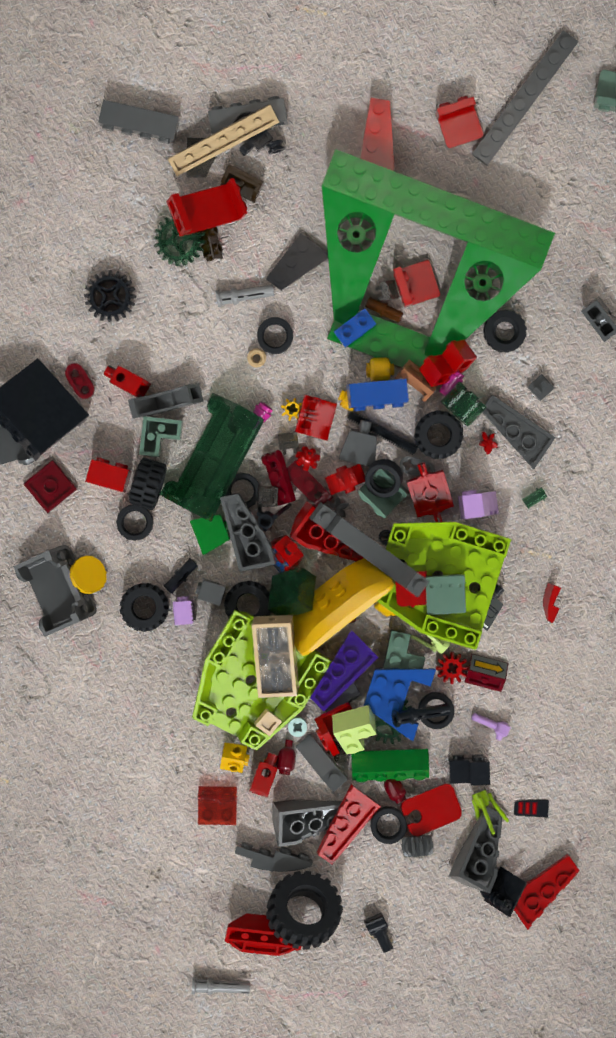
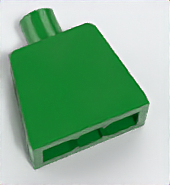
M221 514L190 521L203 555L230 540L227 522L223 521Z

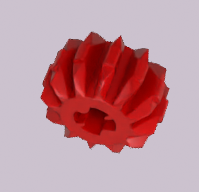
M453 651L450 652V658L444 653L443 657L445 660H437L442 664V666L435 667L436 670H442L437 676L442 677L445 675L443 678L444 683L447 682L448 678H450V684H454V678L460 683L459 675L467 676L462 672V670H468V666H462L467 660L462 659L459 661L461 658L460 653L455 658ZM450 663L457 665L453 673L447 671Z

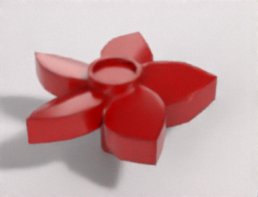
M482 432L483 440L479 442V445L484 447V451L488 455L492 449L498 448L497 443L493 441L495 433L488 436L485 432Z

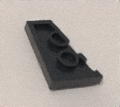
M300 233L266 280L282 291L322 262L328 260V253Z

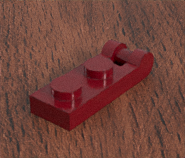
M276 450L271 454L262 455L261 460L266 466L277 506L296 501L282 452Z
M297 460L287 468L290 481L316 507L320 502L325 504L328 500L330 501L334 498L308 471L303 470L302 465L298 466L296 464ZM320 491L323 495L317 500L314 495Z

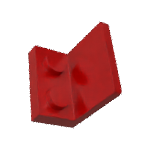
M429 260L404 268L398 267L393 269L392 272L404 308L440 296Z

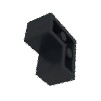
M473 754L472 758H464V755H453V758H448L450 784L490 785V761L483 754Z

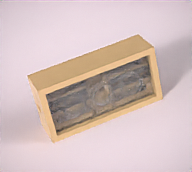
M293 615L254 617L252 635L258 698L297 696L299 681L296 647L294 645Z

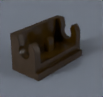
M229 164L220 186L234 178L240 187L241 197L255 203L264 185V181Z

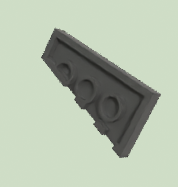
M493 395L490 396L481 410L534 470L556 437Z

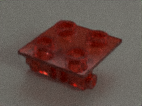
M198 786V825H236L237 787Z

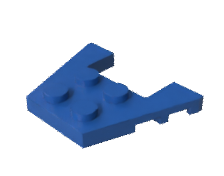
M375 669L364 706L369 705L376 716L408 739L414 741L419 723L413 725L410 723L402 724L396 728L392 722V711H402L411 681L431 687L436 669Z

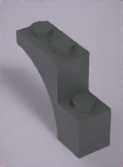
M199 383L128 400L133 419L157 415L173 409L204 402Z

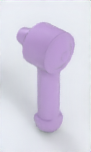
M476 713L471 717L473 721L494 729L496 733L495 739L499 741L503 737L508 736L511 729L508 723L504 721L495 722Z

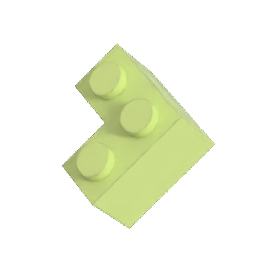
M369 705L332 715L333 734L346 754H354L365 750L364 738L377 735L375 715Z

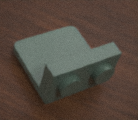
M608 70L600 72L593 108H598L602 112H616V72Z
M379 469L373 475L375 483L381 487L389 488L395 483V477L386 469ZM366 484L358 490L360 498L368 503L378 516L386 518L410 493L402 484L398 492L388 498H380L373 495L367 489Z

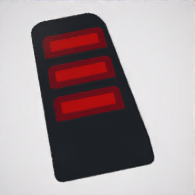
M523 800L514 803V815L548 817L549 800Z

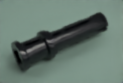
M444 703L419 709L409 707L403 711L393 710L392 722L397 728L402 724L410 723L413 725L418 720L450 715V705Z

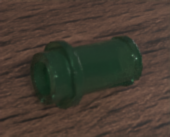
M541 487L539 489L536 488V491L522 498L526 507L530 509V507L541 500L545 501L547 495Z

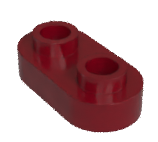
M77 363L68 365L65 370V376L77 396L82 399L91 398L95 393V387L84 368ZM74 370L79 372L77 377L72 376ZM84 386L89 388L87 393L82 392Z

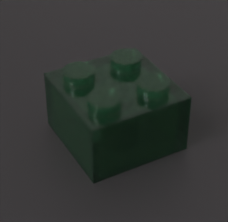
M303 567L272 575L268 610L277 616H295L312 611L316 576Z

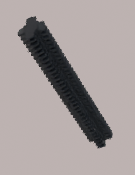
M351 411L347 417L351 422L354 420L353 423H358V425L360 420L370 421L366 416L363 418L364 415L361 416V414L359 415V413L357 414L354 411ZM372 422L370 432L379 434L380 438L383 437L389 443L391 442V444L393 443V445L395 444L399 448L406 449V452L408 451L412 455L416 453L418 449L416 444L414 445V443L412 444V442L405 440V438L403 439V437L395 435L393 431L391 432L387 428H382L380 424Z

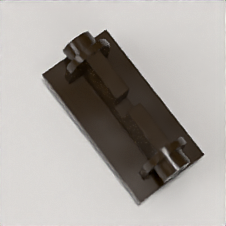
M214 227L199 231L200 242L207 241V244L201 245L204 259L207 262L214 259H223V249L217 236L218 228Z

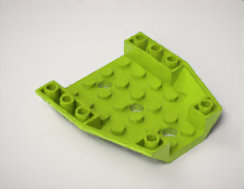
M458 522L394 523L386 550L398 559L405 560L407 565L413 570L427 571V576H432L435 571H441L443 575L464 574L466 612L428 615L427 605H417L414 608L411 606L401 607L397 604L394 579H392L394 582L393 588L377 602L422 634L477 650L482 628L511 539ZM473 582L480 584V590L477 593L469 590V586Z
M234 610L205 658L192 719L208 727L212 724L238 737L242 744L257 751L304 709L332 661L316 649L310 654L302 656L296 648L299 681L297 696L258 698L252 635L254 616L247 612ZM261 653L262 658H268V653ZM249 675L255 676V680L252 683L245 682ZM235 708L236 710L233 715H226L227 709ZM265 709H268L282 721L270 736L254 724Z

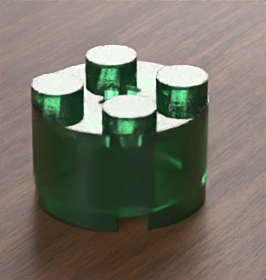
M458 382L441 400V403L467 427L487 408L461 382Z

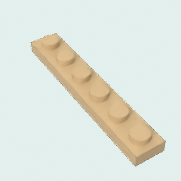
M269 104L170 156L168 161L176 176H179L279 123V120Z

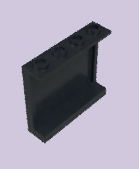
M38 358L0 387V425L9 431L13 440L19 443L25 449L26 454L35 461L74 428L82 425L89 417L84 408Z

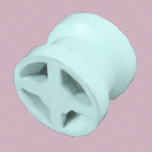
M295 716L288 723L290 734L294 737H300L306 733L307 724L304 718Z

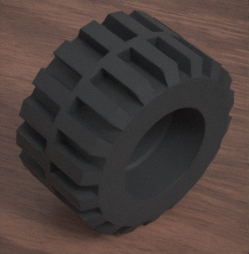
M441 410L430 412L422 417L415 428L414 434L415 443L425 456L433 459H444L456 453L464 437L463 427H461V422L456 419V416ZM434 424H444L450 431V439L443 446H435L428 439V430Z
M147 458L141 459L130 489V504L153 510L156 507L166 476V464Z
M239 582L229 590L225 597L224 607L228 619H230L234 610L239 611L237 608L238 599L247 593L255 595L260 601L259 611L253 615L254 617L270 616L272 612L273 601L271 594L264 585L258 582Z
M140 583L129 588L123 594L120 601V614H122L123 621L127 623V626L134 628L136 631L146 632L159 627L168 616L169 604L168 598L164 594L165 592L151 583ZM149 596L154 600L156 610L150 618H140L135 614L133 605L138 597Z

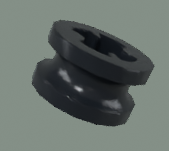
M282 139L266 144V147L270 149L268 151L269 154H276L285 150V147L282 146Z

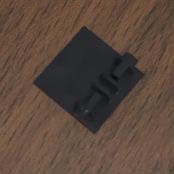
M500 866L491 892L480 891V893L485 898V902L511 917L527 882Z

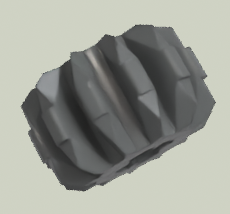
M430 835L407 836L402 839L401 844L403 855L406 857H422L433 853L434 846Z

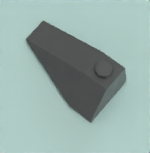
M237 493L220 497L239 571L275 565L276 560L272 545L241 495Z
M285 800L273 802L272 821L278 847L297 845L302 843L303 839L310 836L315 837L319 835V832L328 829L342 801Z
M486 806L495 834H491L482 811L456 857L448 877L463 885L490 893L498 872L496 864L497 857H499L498 842L499 838H501L502 816L499 812Z

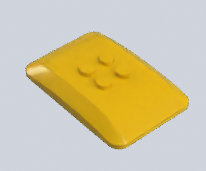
M365 558L348 565L302 600L290 614L293 615L294 645L302 656L313 652L387 594L394 586L393 580Z

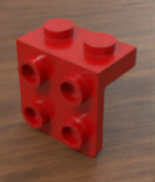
M463 96L457 99L458 102L452 104L445 102L437 108L436 116L448 148L483 137V131L474 108L476 105L474 96L470 98Z
M350 703L339 705L337 708L314 718L319 728L315 731L325 750H330L332 756L340 753L333 740L336 737L333 734L332 715L352 710Z

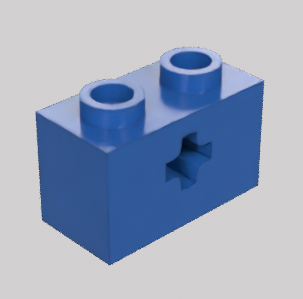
M363 309L336 329L334 334L344 348H346L375 327L376 322L367 310Z

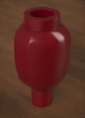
M286 740L285 747L279 751L276 764L279 774L290 775V772L295 768L296 753L292 748L293 740Z
M395 779L384 781V788L392 801L399 804L407 799L405 796L406 790L401 781Z

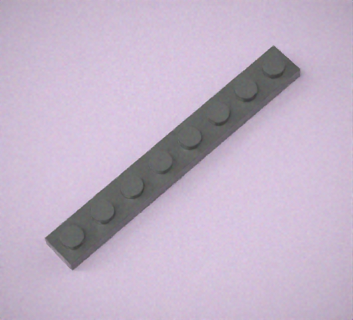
M564 30L474 150L472 155L488 166L578 44V40Z

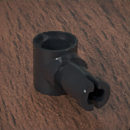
M382 913L364 920L370 936L377 939L383 953L392 950L393 946L387 935L388 925Z

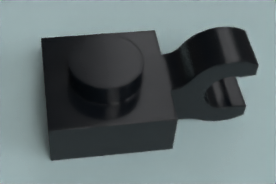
M264 130L249 138V141L243 144L239 151L243 156L247 155L254 147L257 151H260L273 140V137L267 130Z

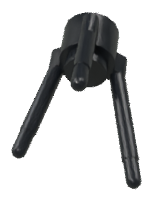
M258 501V512L256 515L259 517L258 524L263 528L264 532L272 529L271 526L275 519L289 509L291 503L273 514L270 511L262 512V501Z

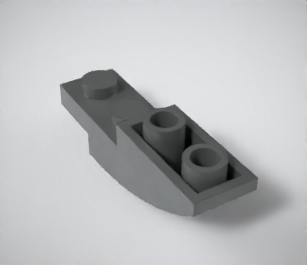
M242 842V844H237L235 854L252 859L251 867L276 872L296 871L311 867L313 860L309 859V855L291 853L292 850L286 847L276 848L274 855H272L270 850L264 848L257 850L253 848L252 844Z

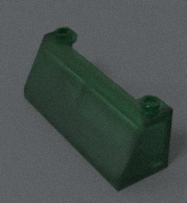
M212 393L207 403V409L213 415L178 482L168 481L159 494L210 522L221 504L220 497L226 495L265 420L246 408L215 393Z

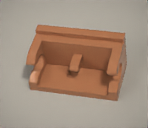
M411 360L407 361L395 377L396 380L400 378L407 379V383L424 395L422 398L424 402L437 388V386H430L420 372L419 367Z

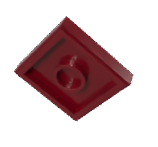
M51 460L23 483L47 513L51 512L77 490L54 460Z

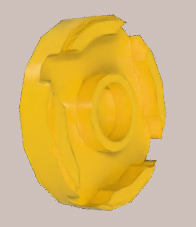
M86 555L74 561L70 568V579L74 587H77L80 592L92 594L104 587L106 570L99 559Z

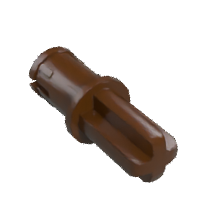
M371 296L365 305V308L379 313L380 317L385 316L397 323L403 317V312L388 306L387 302L384 304Z

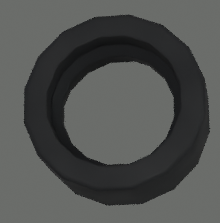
M271 317L264 320L259 326L257 340L265 352L281 354L291 346L293 330L286 320L279 317ZM271 325H280L286 331L287 338L279 347L269 346L265 342L264 332Z
M380 459L372 463L365 476L367 489L373 495L380 498L393 496L398 492L403 481V472L400 466L389 459ZM378 469L390 471L395 477L394 485L389 488L379 486L373 479L374 472Z
M235 474L225 484V496L232 495L231 489L235 482L247 480L254 488L252 498L245 502L247 507L250 508L260 498V484L250 474Z
M128 505L118 514L116 524L118 531L123 537L135 541L147 537L152 531L154 522L153 516L148 509L136 505ZM132 511H138L146 518V527L137 534L128 532L124 527V518Z
M431 692L420 700L418 709L426 707V704L433 699H439L450 705L451 713L439 722H433L429 719L421 721L429 728L442 729L453 720L455 714L454 705L445 694Z
M385 806L380 808L371 818L370 827L373 836L379 842L393 844L404 837L407 830V822L399 809ZM385 814H392L399 819L400 828L393 836H384L378 831L377 822Z

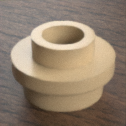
M259 348L250 350L247 355L248 363L256 368L263 366L266 362L265 352ZM256 354L261 357L258 362L253 360V356Z

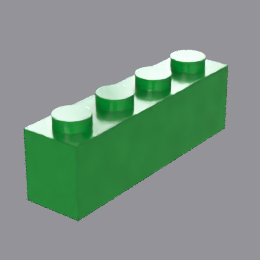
M428 749L359 751L351 754L352 781L366 782L367 780H376L382 782L387 779L403 781L411 778L415 780L429 778Z

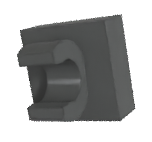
M543 374L527 387L539 401L554 389Z

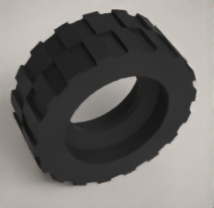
M506 309L494 313L486 321L483 330L484 339L487 341L488 346H491L493 350H497L500 353H509L516 350L523 344L527 335V326H525V321L521 318V315ZM501 322H509L513 325L515 332L510 340L503 341L497 337L496 327Z

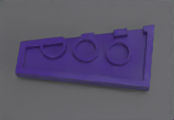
M351 630L310 698L324 712L379 657Z

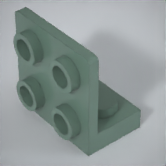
M464 574L425 576L430 581L426 586L428 615L466 612Z

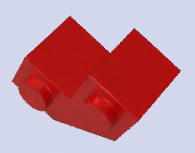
M453 340L447 344V349L441 355H430L424 359V363L419 370L431 387L450 381L449 377L457 371L461 374L475 361L477 356L465 340Z

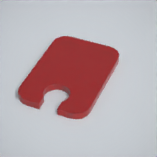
M450 784L439 785L405 799L401 803L403 816L410 814L413 810H418L421 814L419 822L407 825L409 832L413 836H420L460 819L462 815L454 788Z

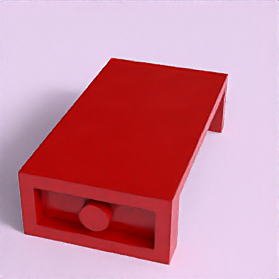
M231 178L224 185L183 196H180L179 193L172 194L166 201L180 237L242 220L247 214V205L241 198L240 187L234 178Z

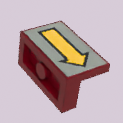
M471 654L464 682L501 692L506 681L509 663Z

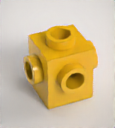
M225 742L220 769L243 773L244 765L248 766L250 757L249 754H246L247 746Z

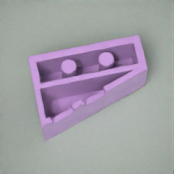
M476 490L464 491L462 496H458L461 519L499 514L496 491L477 494Z

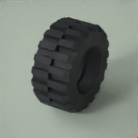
M296 871L292 876L290 874L284 876L283 880L276 884L267 903L266 917L270 920L268 923L270 929H275L274 935L276 938L281 937L283 939L282 943L285 945L291 943L293 944L292 948L295 949L303 946V950L310 949L311 945L316 948L321 943H326L334 934L342 918L343 906L340 905L342 902L341 896L336 895L338 889L336 886L332 887L330 885L331 881L328 878L324 880L321 878V874L316 873V875H312L311 871H305L304 874ZM296 896H305L312 899L321 910V919L313 924H303L296 921L290 915L287 908L289 899Z

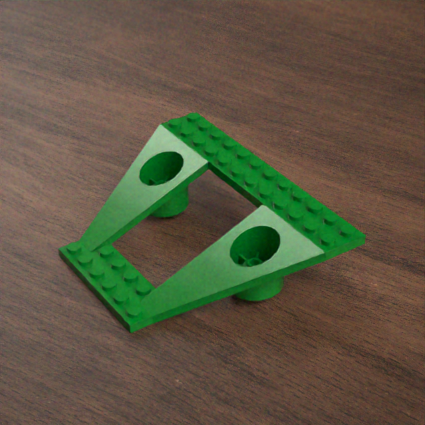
M335 149L322 183L334 317L327 340L341 344L334 331L361 312L359 310L394 215L467 242L431 337L370 314L376 322V326L348 346V348L375 358L387 357L390 360V364L401 368L408 360H411L420 368L425 358L430 355H441L447 349V344L451 341L466 340L542 269L555 233ZM360 218L359 226H353L350 219ZM363 219L372 227L364 230L361 227ZM348 220L351 226L348 230L340 228L341 224ZM338 230L347 233V238L339 241ZM374 230L375 239L366 238V232ZM358 232L359 237L354 238L352 234ZM364 240L372 243L365 251L361 244ZM349 241L351 243L350 250L348 251L341 244ZM353 245H359L361 252H351ZM477 266H486L485 274H479ZM474 268L477 275L474 279L466 276L467 271ZM489 268L494 270L497 276L490 278L487 275ZM499 278L500 289L492 286V280ZM465 279L472 281L473 286L466 289ZM483 280L485 286H480L479 282ZM490 288L499 291L493 299H490L487 292ZM474 289L477 292L476 298L471 297L467 291ZM479 293H485L488 300H477Z

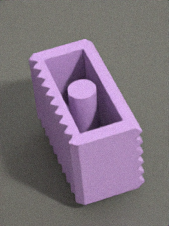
M189 596L177 597V601L173 602L175 625L192 624L196 620L194 619L195 612L193 611L195 609L193 607L194 600L190 599Z

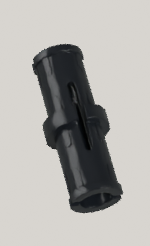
M189 558L179 570L176 569L174 571L175 574L163 586L173 594L183 581L186 582L188 580L187 577L198 567L197 563Z

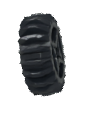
M109 270L108 276H106L105 272L102 271V278H99L96 274L94 275L97 280L96 282L89 280V283L93 285L92 288L85 287L87 291H90V294H84L85 298H90L85 304L92 305L88 309L89 312L96 310L93 315L95 318L101 314V321H104L106 316H108V322H112V317L114 316L118 322L119 314L126 318L123 312L125 310L128 313L132 312L128 305L135 306V303L130 301V299H136V295L130 294L135 291V288H128L132 281L125 282L127 279L126 275L119 278L120 272L117 271L115 276H113V271ZM108 281L117 282L109 289L101 286V284ZM121 286L124 287L126 293L124 303L118 299ZM96 290L103 296L99 307L95 302ZM103 291H105L106 293L109 292L110 294L111 292H114L113 296L118 302L111 299L110 301H106L108 297ZM110 304L120 307L112 312L103 311Z

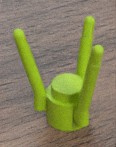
M485 789L472 795L473 800L471 801L474 806L476 820L480 817L479 809L482 808L492 835L495 834L486 809V806L490 805L489 801L503 819L509 822L505 813L493 799L491 792L487 794Z

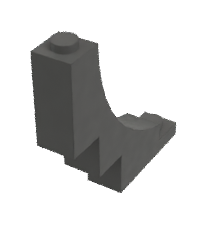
M320 502L309 518L415 596L419 597L430 582Z

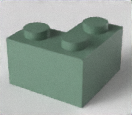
M143 416L139 455L160 457L162 439L181 441L183 421Z
M396 630L390 631L383 668L423 669L426 657L407 652L410 633Z

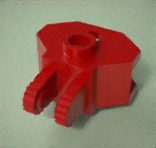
M361 464L349 468L346 465L336 469L337 473L325 477L331 495L341 491H345V494L356 490V485L365 482V474Z

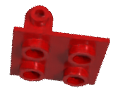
M304 394L295 432L328 441L337 404Z

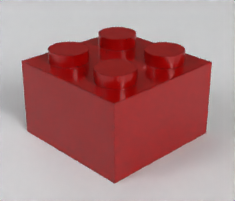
M99 457L96 460L91 459L85 482L126 493L132 473L131 470H128V465L117 462L115 466L110 465V460Z

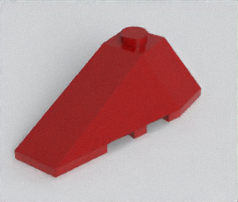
M306 501L295 517L290 537L305 548L318 550L326 554L329 553L355 562L363 559L364 557L309 518L316 507Z

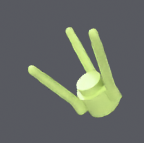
M414 635L410 636L412 639L430 648L434 653L437 651L442 654L451 644L448 641L429 635L427 636L431 639V644Z

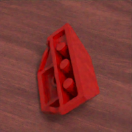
M246 913L227 925L225 942L230 943L240 952L280 956L294 950H301L302 947L299 946L298 949L292 948L293 944L291 943L287 945L282 943L283 939L281 937L277 939L274 935L275 929H270L268 925L270 920L267 919L266 915Z

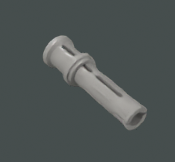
M273 284L241 290L236 288L221 292L215 290L218 307L232 303L237 305L239 301L274 297Z
M193 977L192 994L207 993L211 995L213 992L249 994L250 981H217L212 978L196 979V977Z

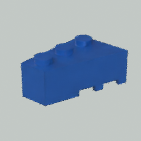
M407 379L346 385L348 407L354 408V412L365 411L366 407H373V410L385 409V406L392 405V408L404 407V404L409 402Z

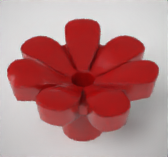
M304 446L301 448V451L295 454V457L299 458L296 464L298 466L303 464V470L308 471L310 466L315 469L318 465L316 461H320V455L315 454L316 450L314 448L308 450V447Z

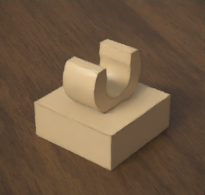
M265 709L254 724L270 736L282 721L268 709Z

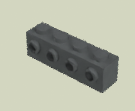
M103 100L98 123L102 126V129L107 131L117 129L121 130V133L132 136V133L139 134L140 138L151 140L152 137L159 139L158 141L161 143L170 144V142H175L180 119L179 116Z

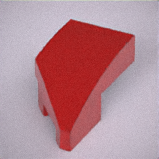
M548 582L543 596V607L547 621L553 623L560 609L553 605L561 588Z

